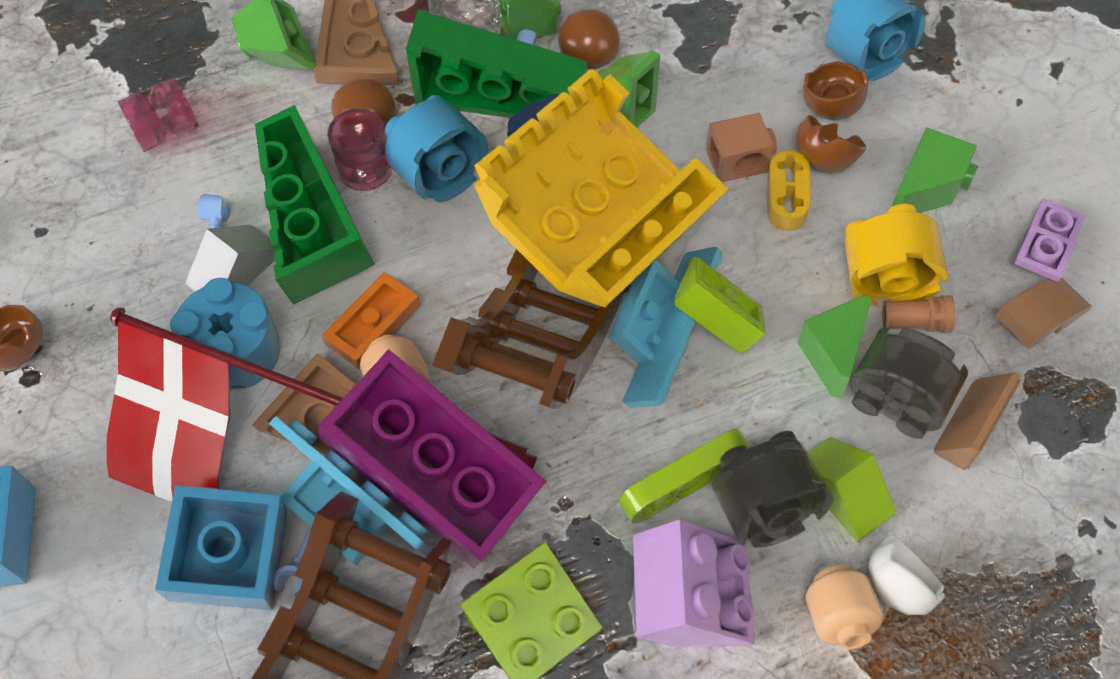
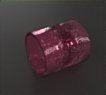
M174 77L151 86L149 95L137 92L117 101L143 152L165 143L166 136L169 133L178 137L199 127L195 115ZM166 108L168 113L159 119L155 110Z
M352 109L336 116L328 127L327 136L340 180L347 187L356 191L373 190L386 183L392 174V168L386 160L385 147L387 136L385 135L382 119L376 113L366 109Z

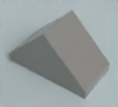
M252 225L206 229L185 281L187 288L195 292L205 287L206 283L211 279L218 277L248 286L275 261V254L271 247L270 239Z

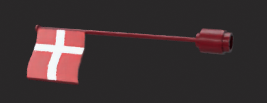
M116 308L110 314L112 324L118 326V376L106 436L108 476L111 479L170 502L173 499L175 485L219 489V477L230 422V365L335 406L343 399L340 396L125 314V308ZM491 434L530 468H534L538 457L526 453L527 447Z

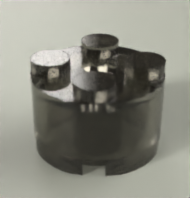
M890 327L882 328L875 335L850 381L851 389L855 394L852 404L860 412L869 416H878L881 413L896 421L897 429L911 438L922 439L926 431H936L942 427L968 377V369L963 364L959 370L952 362L956 353L939 340L927 334L908 328H902L899 335L887 334Z
M792 431L780 432L770 438L769 441L749 449L746 446H736L728 450L720 458L722 468L712 483L713 492L738 542L744 546L745 541L750 540L754 548L772 546L797 536L806 530L802 524L803 520L813 513L818 520L821 519L828 512L833 502L832 494L805 446Z

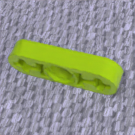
M732 429L633 484L620 496L618 502L633 524L643 522L733 471L752 455L753 449L739 429Z

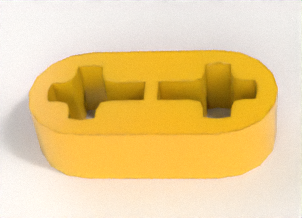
M785 150L777 153L771 160L767 177V214L769 221L778 229L786 231L796 230L806 222L810 207L809 161L801 153ZM784 168L791 169V173L794 175L792 182H786ZM785 198H791V208L794 213L786 212V208L783 206Z

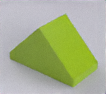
M829 437L792 465L795 472L857 543L892 518L897 512L872 453Z

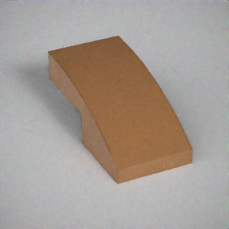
M1062 277L1059 282L1047 278L1001 306L996 317L1028 349H1031L1051 333L1055 332L1057 334L1087 313L1092 306Z

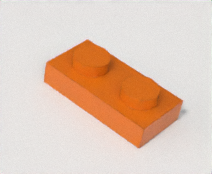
M383 272L321 335L324 344L360 369L361 357L369 344L381 336L392 335L421 305L419 295L386 272Z

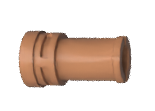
M944 295L940 297H926L925 301L884 300L882 305L883 328L885 330L925 328L927 332L940 331L941 333H952L955 326L954 299L951 295Z

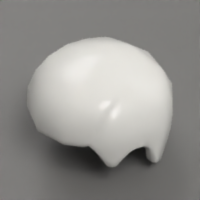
M889 535L870 556L868 576L876 595L885 605L905 615H925L945 598L942 592L944 590L942 582L895 535Z

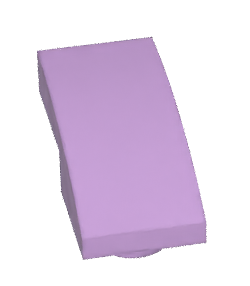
M1042 199L1025 234L1014 264L1059 282L1077 243L1075 240L1086 216Z

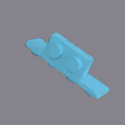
M716 246L685 253L675 277L655 260L632 282L609 334V338L638 363L623 399V402L628 407L659 406L668 394L671 381L685 352L687 341L696 322L675 306V295L689 261L694 256L699 257L714 270L717 269L723 253Z
M277 416L272 419L269 424L312 460L282 495L285 505L311 528L315 514L342 491L359 499L353 520L358 522L359 529L380 538L391 527L425 556L430 553L433 548L422 540L429 532L406 512L399 519L390 513L385 506L391 499L368 480L360 487L350 479L348 475L354 468L332 449L325 456L317 451L312 445L318 437L299 421L294 419L288 426ZM348 548L346 551L342 550L341 553L355 565H358L365 556L351 548Z

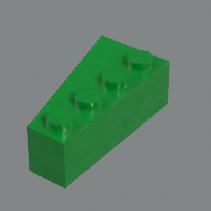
M421 10L417 11L406 46L415 105L425 101L430 96L439 95L458 111L511 118L523 107L536 101L545 100L549 95L561 94L562 92L569 94L567 88L587 72L588 61Z
M293 105L256 123L255 131L260 168L264 175L266 188L264 192L265 206L269 211L271 230H269L270 243L274 250L276 265H274L275 280L294 305L375 265L296 106Z

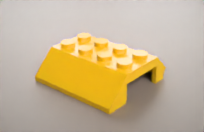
M590 69L567 88L569 94L562 92L536 114L539 122L531 118L505 139L504 142L507 149L498 145L474 165L480 177V180L474 184V187L492 225L558 291L606 307L729 189L696 157L682 170L678 169L620 112L629 92L611 74L602 80L597 71Z

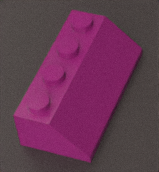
M389 349L319 424V439L436 538L441 540L444 537L451 540L450 549L473 569L485 558L547 482Z

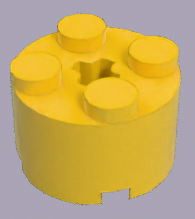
M898 204L891 207L886 214H881L865 221H854L845 227V250L854 298L862 295L872 297L870 306H877L876 299L924 301L926 297H932L941 290L939 282L942 279L947 282L948 272L939 226L933 218L917 213L914 205Z

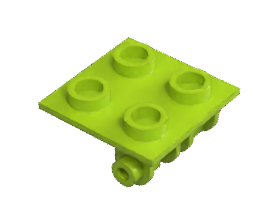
M546 542L540 544L459 604L465 612L464 618L475 633H479L509 679L539 678L602 629V626Z

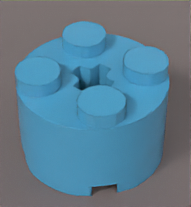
M835 0L831 7L833 17L827 30L825 45L845 63L855 66L859 71H865L868 80H878L891 74L903 64L904 60L900 56L908 46L913 50L916 48L923 35L926 19L917 6L909 0Z
M439 95L430 96L425 101L411 107L402 116L393 117L385 127V135L388 137L385 155L388 164L425 200L427 197L433 198L436 202H444L464 192L476 179L472 174L475 170L474 165L488 154V143L484 134L454 106Z
M218 277L211 279L206 283L205 287L191 294L171 318L170 328L176 334L273 370L278 361L280 350L277 328L263 298L259 293L246 285L230 282L226 278ZM230 365V387L242 386L244 389L254 386L264 379Z

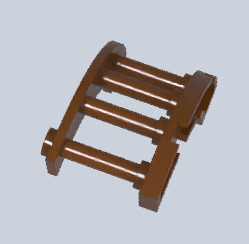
M516 249L507 267V275L512 276L505 290L495 287L479 309L478 317H481L479 320L472 317L463 320L450 317L432 366L456 375H464L475 368H480L544 391L539 404L551 409L559 408L563 404H568L571 396L587 374L609 331L624 293H628L631 284L606 307L600 306L597 309L536 288V283L533 281L538 270ZM529 306H533L589 325V328L579 342L516 320V315L520 307L528 309ZM509 338L555 353L557 357L553 363L498 343L501 340L507 342Z
M340 491L315 514L305 550L294 575L302 579L303 583L291 609L284 606L279 608L267 633L257 648L258 654L265 657L251 679H281L291 660L297 662L301 658L344 679H397L414 644L434 593L440 594L450 577L452 564L446 562L452 541L442 537L425 558L359 529L358 522L353 520L359 499ZM348 548H351L415 577L416 581L405 611L402 612L339 583V577L333 573L342 550L346 551ZM328 602H331L395 632L378 670L311 638L312 633L308 631V628L320 604L326 605Z

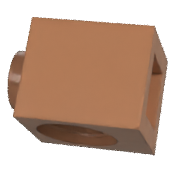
M760 112L710 123L706 151L716 177L721 182L768 173L772 154H775L777 150V143L773 130L766 128Z

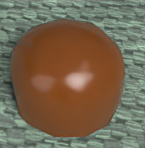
M580 9L569 15L561 26L558 44L562 54L588 61L587 69L596 70L608 64L619 50L620 38L616 24L606 13L597 9Z
M840 61L821 64L815 70L807 72L805 75L803 86L804 100L806 105L818 117L829 120L847 119L859 111L867 98V74L865 71H859V69L851 64Z
M373 79L354 80L342 86L334 94L331 103L333 119L340 136L346 141L357 144L374 143L386 137L385 127L390 119L397 116L391 92L387 87Z
M808 115L798 127L796 134L797 145L802 155L809 161V164L818 170L828 173L842 172L849 168L866 151V144L859 136L853 135L848 139H843L837 134V123L821 125L816 118Z
M5 305L0 308V371H11L25 364L34 355L42 341L43 328L41 321L23 305Z

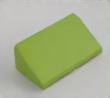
M694 256L689 261L675 295V306L739 353L745 352L765 335L762 305L699 257Z

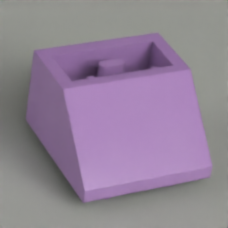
M681 519L633 535L637 638L671 647L748 646L754 644V609L751 604L749 583L750 560L747 554L746 543Z

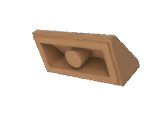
M1013 372L975 380L934 447V453L962 470L969 469L983 449L1021 382L1019 379L1021 376Z

